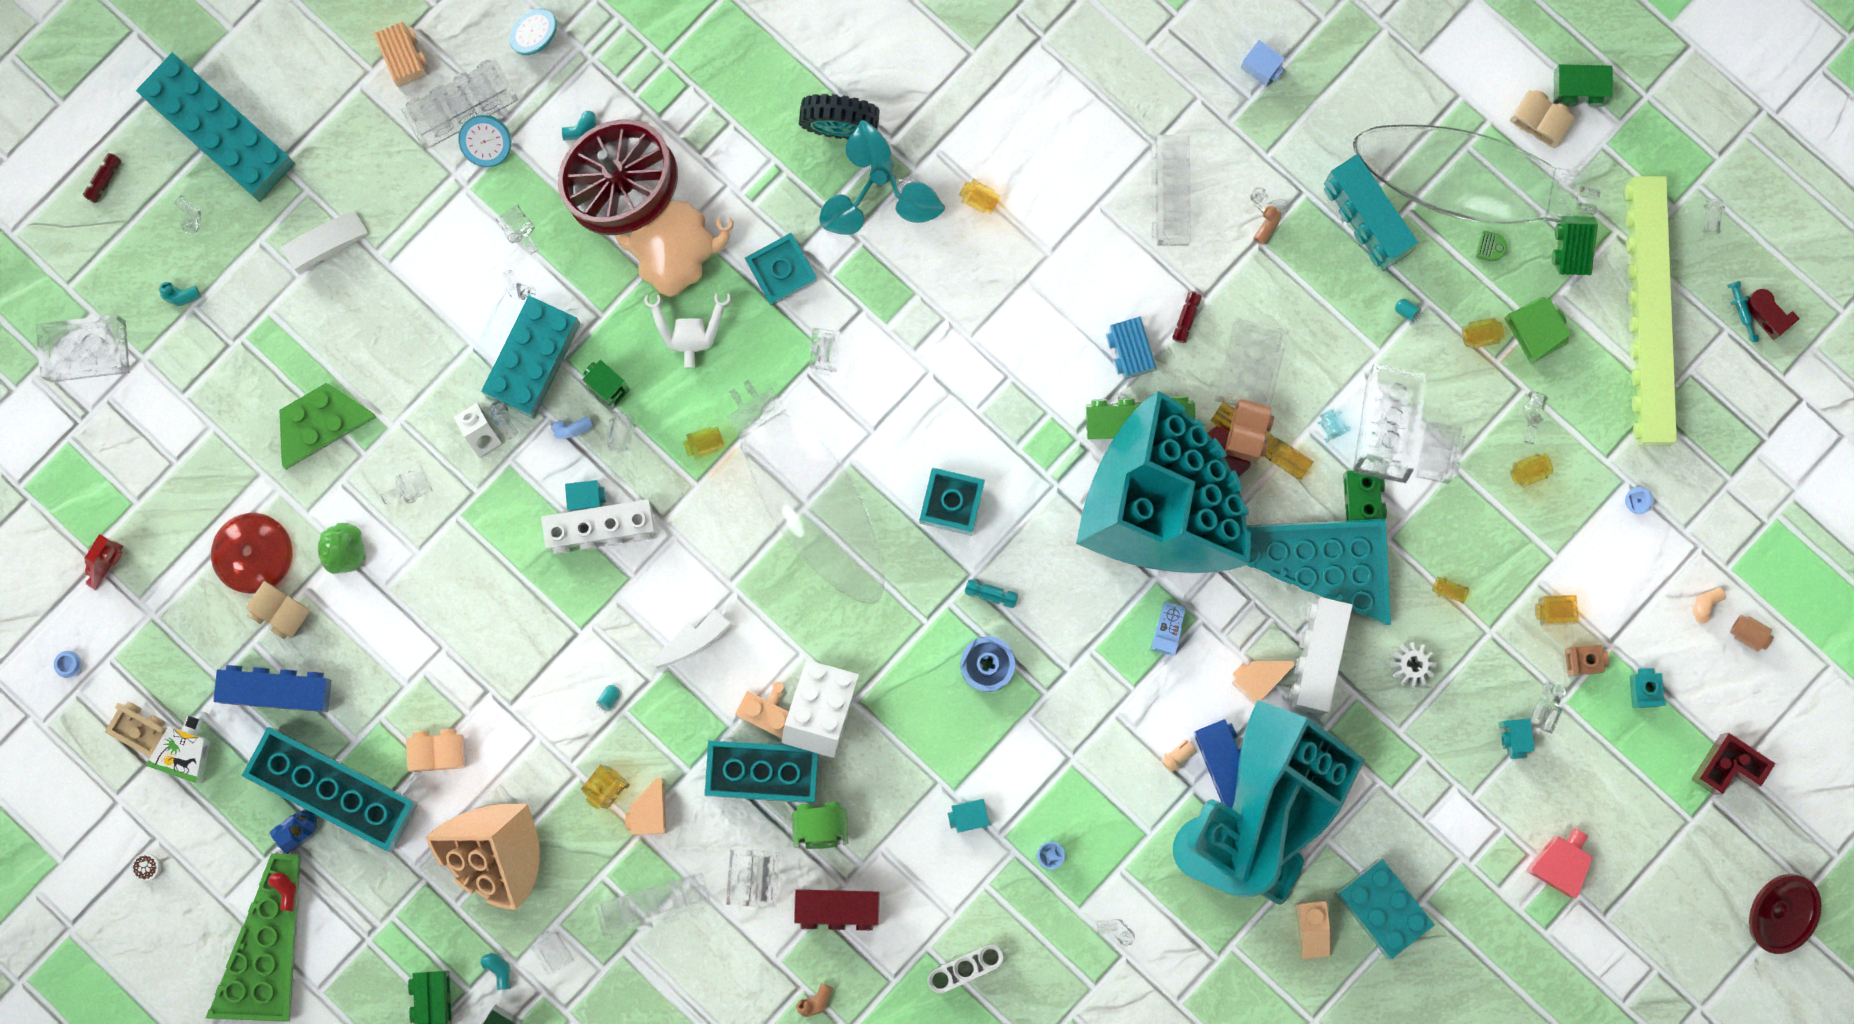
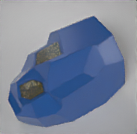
M300 811L291 815L269 833L279 848L285 854H290L314 835L317 828V818L310 811Z

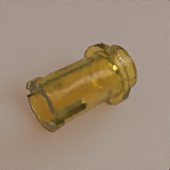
M1438 576L1434 582L1432 592H1435L1438 597L1443 595L1463 604L1468 596L1469 587L1447 580L1446 576H1443V578Z

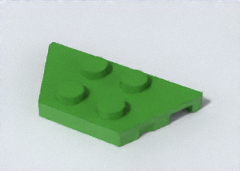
M327 383L279 410L283 468L287 470L376 418L375 414Z

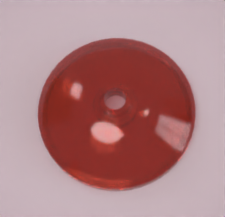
M245 513L228 520L216 533L211 546V562L216 575L226 586L241 593L255 594L263 581L275 587L286 576L292 563L293 548L289 534L278 521L260 513ZM250 546L251 554L245 556L243 550L245 547Z

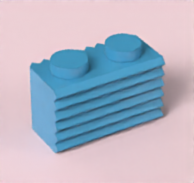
M1141 316L1109 326L1106 340L1109 349H1115L1117 358L1113 359L1118 375L1122 374L1123 379L1126 380L1156 370V364Z

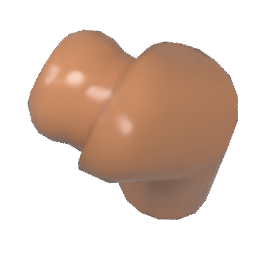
M1268 206L1264 209L1263 217L1265 221L1253 237L1261 245H1265L1282 218L1281 211L1274 206Z
M821 983L815 997L802 999L797 1003V1012L804 1017H811L824 1012L834 988Z

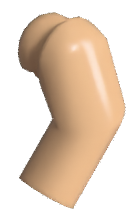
M1721 587L1703 593L1696 598L1693 615L1698 623H1707L1711 618L1710 613L1713 604L1726 599Z

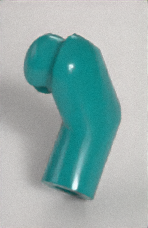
M589 110L584 111L576 126L562 127L563 141L579 139L587 131L594 128L597 123L595 113Z
M164 282L159 287L162 299L175 306H182L201 298L196 286L182 291L174 287L172 283Z
M495 953L484 955L481 958V966L496 975L497 990L511 989L510 966L508 962Z

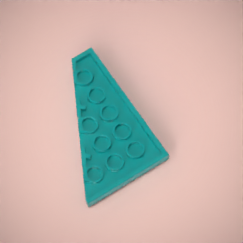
M1386 519L1247 525V531H1251V551L1249 564L1246 566L1259 569L1274 578L1288 584H1294L1302 590L1310 591L1326 599L1352 604V610L1356 611V613L1363 616L1366 615L1382 622L1384 625H1391Z

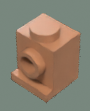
M1602 645L1565 649L1568 676L1601 674L1605 672V667L1609 666V655L1607 650L1603 651ZM1587 655L1593 656L1592 665L1586 662Z

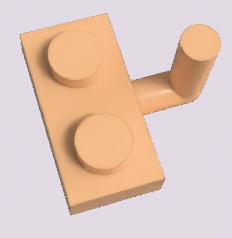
M779 681L775 682L768 700L747 690L735 715L782 739L784 725L789 712L778 707L777 704L785 691L784 685Z

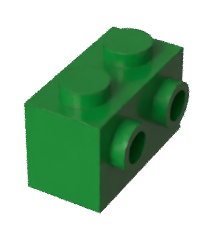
M1379 469L1346 471L1343 474L1346 521L1386 519V503L1381 501V492L1385 491L1384 476H1380Z

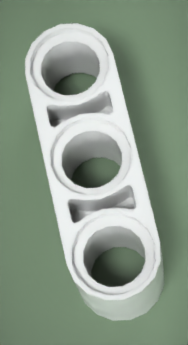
M988 944L932 970L928 976L929 987L936 993H945L995 970L1003 961L1002 951L999 947ZM988 949H994L999 956L998 961L993 965H987L982 958L983 953ZM969 961L972 963L973 972L971 975L964 977L958 973L957 967L960 962ZM941 972L947 975L948 984L944 988L934 986L932 978L936 973Z

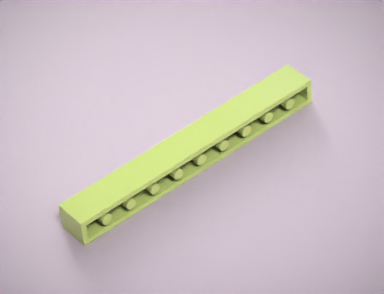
M1666 176L1633 177L1628 182V185H1625L1624 189L1625 201L1629 202V211L1625 215V224L1630 229V237L1626 241V251L1631 255V264H1628L1627 277L1632 282V290H1629L1628 303L1633 308V316L1629 320V330L1634 335V343H1631L1630 356L1635 361V369L1631 373V383L1636 388V396H1633L1632 409L1637 414V423H1634L1633 436L1634 439H1637L1638 446H1671L1677 442L1667 181Z

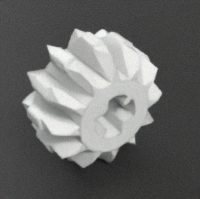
M1415 642L1409 643V650L1402 644L1399 646L1400 653L1393 652L1391 654L1398 662L1389 663V668H1397L1398 671L1393 673L1392 677L1397 678L1401 675V686H1404L1409 680L1410 688L1414 689L1417 686V681L1420 685L1424 686L1427 684L1425 677H1434V673L1428 670V668H1435L1437 663L1428 662V659L1434 656L1433 652H1429L1426 655L1423 654L1426 645H1420L1416 651ZM1411 658H1413L1414 663L1419 665L1418 668L1414 669L1415 672H1412L1411 667H1407V663L1412 661Z

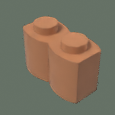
M1239 399L1235 406L1226 442L1225 452L1227 455L1254 463L1258 461L1260 456H1265L1268 448L1265 434L1266 431H1271L1274 422V416L1270 415L1272 407Z

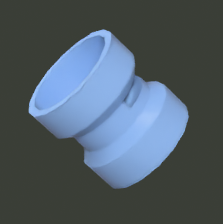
M1046 842L1037 851V860L1045 869L1058 868L1065 859L1064 849L1056 842Z

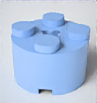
M997 637L978 638L970 642L962 653L960 662L961 675L965 682L978 692H997L1003 689L1013 677L1015 671L1014 654L1009 645ZM990 658L993 660L992 665L995 669H988L986 672L983 670V665L980 662L982 660L987 661Z

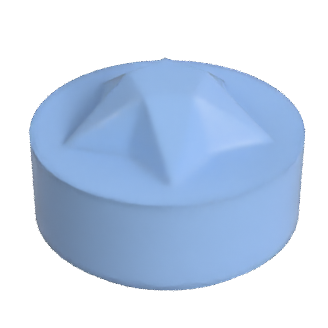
M1635 487L1627 493L1625 504L1631 512L1645 514L1652 509L1654 497L1648 489Z

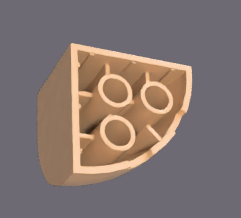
M498 804L474 809L442 823L426 836L428 845L440 866L446 865L456 877L453 881L472 895L475 892L486 898V903L513 910L520 907L530 895L538 874L540 847L538 834L528 804Z

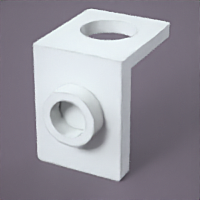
M477 403L454 417L462 434L478 457L485 455L502 444L488 424ZM488 435L491 437L488 445L483 447L477 445V440L481 436Z

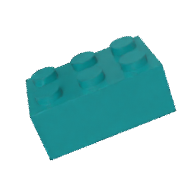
M1377 859L1335 892L1386 959L1392 960L1435 926L1383 859Z

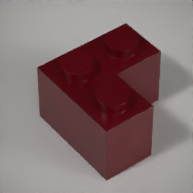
M1724 733L1719 735L1691 780L1714 795L1723 794L1734 776L1752 788L1761 787L1776 763L1732 734Z

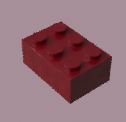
M795 889L794 923H800V929H818V924H828V930H846V925H856V930L873 931V925H879L880 891Z

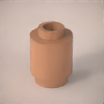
M1742 614L1737 618L1730 630V633L1735 636L1734 639L1756 652H1759L1761 649L1766 650L1774 638L1771 635L1772 629L1751 616L1745 617Z

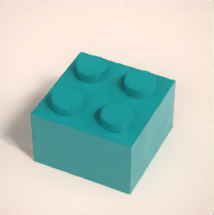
M932 467L919 524L972 536L985 480Z

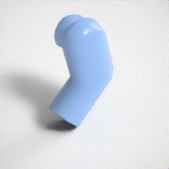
M587 416L568 426L562 420L553 423L551 426V430L554 432L553 436L557 439L576 437L593 428L592 422Z

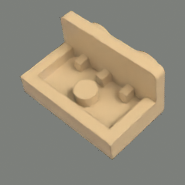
M129 701L126 704L117 703L114 708L118 710L105 733L151 757L167 729L164 726L166 721L153 714L148 718L140 713L141 707Z

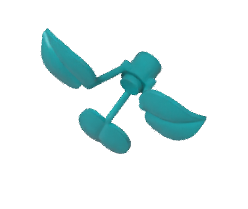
M861 120L849 137L845 150L848 159L854 165L862 168L871 165L868 182L854 203L844 194L829 198L821 209L819 220L821 227L829 232L840 235H851L858 232L863 226L864 214L857 206L861 203L872 183L883 185L889 181L891 182L895 197L900 199L896 204L895 210L900 217L909 222L923 223L933 220L944 212L945 205L931 187L921 182L908 183L902 188L901 193L899 192L895 180L896 175L892 174L894 163L890 158L891 149L888 142L876 128Z

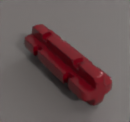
M107 153L103 160L105 163L99 166L90 181L91 186H87L83 193L84 198L93 203L99 200L102 195L100 191L105 190L114 175L113 170L117 169L121 163V159L112 153Z
M1193 291L1188 292L1185 300L1186 304L1182 308L1176 325L1178 328H1175L1172 336L1174 341L1179 343L1186 342L1189 335L1188 330L1191 329L1198 310L1196 307H1199L1202 298L1201 294Z

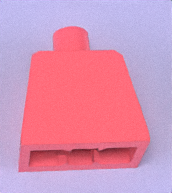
M1574 828L1567 841L1559 836L1553 837L1527 867L1526 871L1569 898H1577L1592 860L1591 855L1581 850L1589 836Z

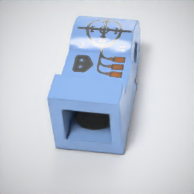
M1164 601L1150 650L1171 656L1176 654L1186 609L1185 606Z

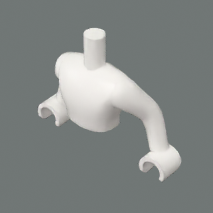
M718 293L715 294L714 300L716 305L707 331L704 328L703 319L690 318L675 320V327L672 333L661 310L662 299L660 296L657 295V302L651 305L649 304V296L646 295L644 298L645 304L652 310L655 324L665 345L670 350L684 352V368L694 369L695 352L710 349L715 341L723 310L729 307L732 302L730 294L727 293V300L724 303L718 302L719 295Z

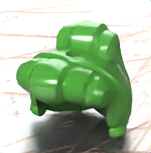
M341 522L336 523L335 526L328 527L321 533L318 542V555L322 566L327 572L331 574L352 572L362 565L363 560L366 559L364 544L361 540L362 532L357 526Z

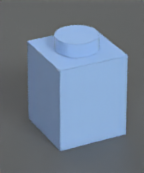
M1258 40L1243 60L1241 68L1267 86L1271 80L1276 82L1283 73L1284 68L1281 66L1285 58Z

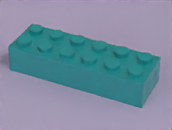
M173 52L135 90L258 202L296 164L282 149Z
M267 727L241 775L387 852L394 851L419 802L271 727Z

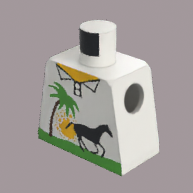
M187 715L182 730L168 727L146 766L202 784L210 747L209 739L198 736L203 720Z

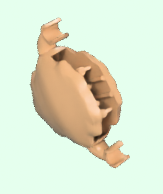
M671 200L662 213L649 224L631 232L630 235L627 233L615 235V238L624 250L630 251L639 260L638 270L641 279L651 284L661 295L670 298L679 295L689 285L697 283L701 279L703 273L702 263L714 253L724 249L729 241L734 221L729 217L728 227L722 228L721 217H718L716 226L721 232L719 236L713 238L712 234L705 229V217L695 210L689 202Z

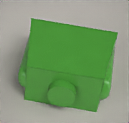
M1544 297L1538 298L1520 309L1509 313L1504 318L1530 364L1558 350L1569 342L1571 334L1565 325L1567 323L1566 318L1560 309L1557 310L1550 297L1547 299Z

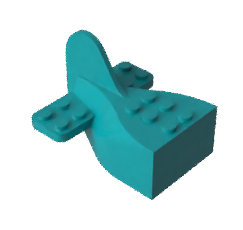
M1257 700L1250 715L1241 745L1234 805L1230 808L1224 803L1211 799L1203 806L1199 817L1191 819L1180 828L1173 842V857L1177 866L1187 876L1232 896L1248 898L1261 895L1275 904H1283L1287 900L1304 864L1303 856L1298 852L1317 838L1333 822L1342 809L1365 759L1307 717Z

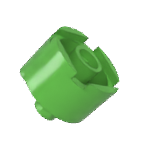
M840 802L825 803L822 808H813V804L797 805V811L792 813L794 848H799V843L805 844L806 849L837 847V841L842 840L843 846L849 843L847 810L841 808Z

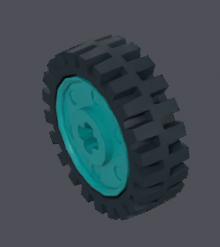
M818 94L808 95L806 98H802L799 126L802 129H807L808 132H815L817 135L833 136L837 139L845 138L848 140L861 120L866 121L878 130L880 109L873 103H868L866 100L859 101V98L855 97L849 98V96L844 95L840 97L836 94H832V96L828 94H821V96Z

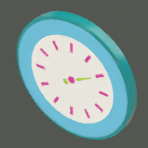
M535 9L524 14L515 23L510 33L509 41L513 50L520 55H532L543 50L552 41L557 31L555 16L546 9Z
M477 115L471 117L463 124L459 132L460 149L463 155L475 165L481 167L496 166L502 163L510 153L512 146L510 132L502 121L493 116Z

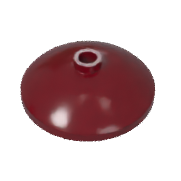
M1784 874L1768 882L1759 891L1752 903L1749 914L1750 933L1759 947L1769 953L1785 954L1801 947L1811 937L1818 925L1822 908L1820 893L1813 882L1798 874Z

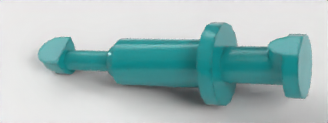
M1741 281L1728 284L1727 286L1732 289L1735 298L1734 301H1731V305H1736L1742 325L1746 326L1749 332L1750 341L1758 342L1759 336L1753 332L1751 326L1753 319L1746 302L1749 297H1743L1740 290Z

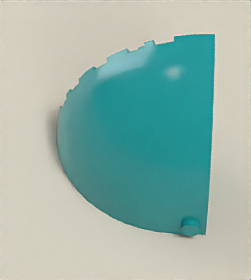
M1157 391L1129 416L1105 452L1087 494L1076 544L1124 563L1169 572L1210 573L1232 570L1249 564L1251 531H1247L1246 515L1249 514L1248 507L1244 506L1240 491L1243 490L1236 471H1231L1224 457L1227 454L1216 438L1211 439L1203 428L1204 424L1199 419L1195 421L1184 411L1186 407L1173 398Z

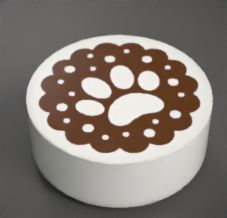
M140 854L131 864L133 876L140 881L154 880L161 870L159 859L152 854Z

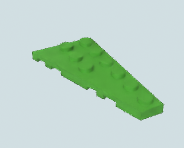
M270 855L259 882V888L253 902H251L248 910L249 913L244 925L241 927L227 962L225 973L220 985L217 987L215 998L205 1019L290 1021L301 855ZM273 873H284L295 883L297 891L294 911L280 910L282 895L275 888H271L268 883L269 877Z

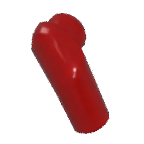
M273 873L270 875L268 883L271 888H275L282 895L280 910L294 911L297 891L295 883L284 873Z

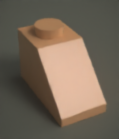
M1252 661L1247 666L1243 662L1232 674L1236 678L1231 683L1255 705L1257 700L1261 701L1295 664L1292 661Z
M656 778L630 806V813L625 814L626 830H631V835L666 834L665 786L663 778Z
M1327 901L1295 904L1302 959L1330 956V925Z

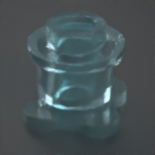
M1331 409L1320 415L1321 421L1318 422V425H1322L1327 435V438L1324 439L1326 443L1352 430L1351 426L1346 427L1341 417L1342 411L1336 413L1335 409Z

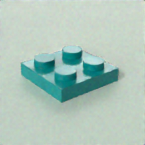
M792 232L745 257L746 263L770 306L818 281Z

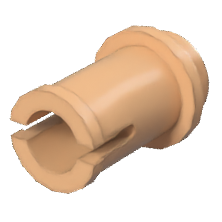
M1185 739L1171 753H1165L1164 759L1161 762L1169 772L1173 773L1175 770L1178 772L1180 770L1179 767L1192 755L1196 754L1197 751Z

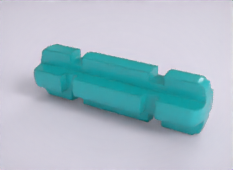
M972 579L968 580L965 587L966 595L972 597L978 595L979 599L995 604H1000L1001 602L1004 603L1003 606L1014 608L1018 599V594L1008 591L1006 593L1003 592L1004 589L985 583L979 585L978 581Z

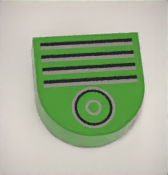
M1484 230L1481 234L1476 258L1487 261L1499 260L1507 250L1505 239L1499 234Z

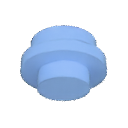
M63 651L54 660V670L63 678L76 676L82 667L80 656L72 651Z

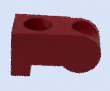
M1758 289L1746 300L1751 316L1772 340L1778 338L1800 319L1794 311L1786 315L1775 303L1772 292L1767 289Z

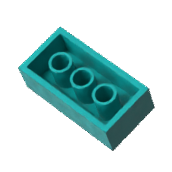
M1356 154L1330 171L1324 182V192L1331 201H1336L1340 207L1339 213L1346 223H1351L1355 229L1354 235L1361 245H1366L1370 251L1369 257L1376 267L1380 266L1385 271L1408 256L1419 242L1359 155Z
M528 295L481 392L487 398L534 419L581 323L578 318Z
M708 740L704 796L816 804L819 754L790 745Z

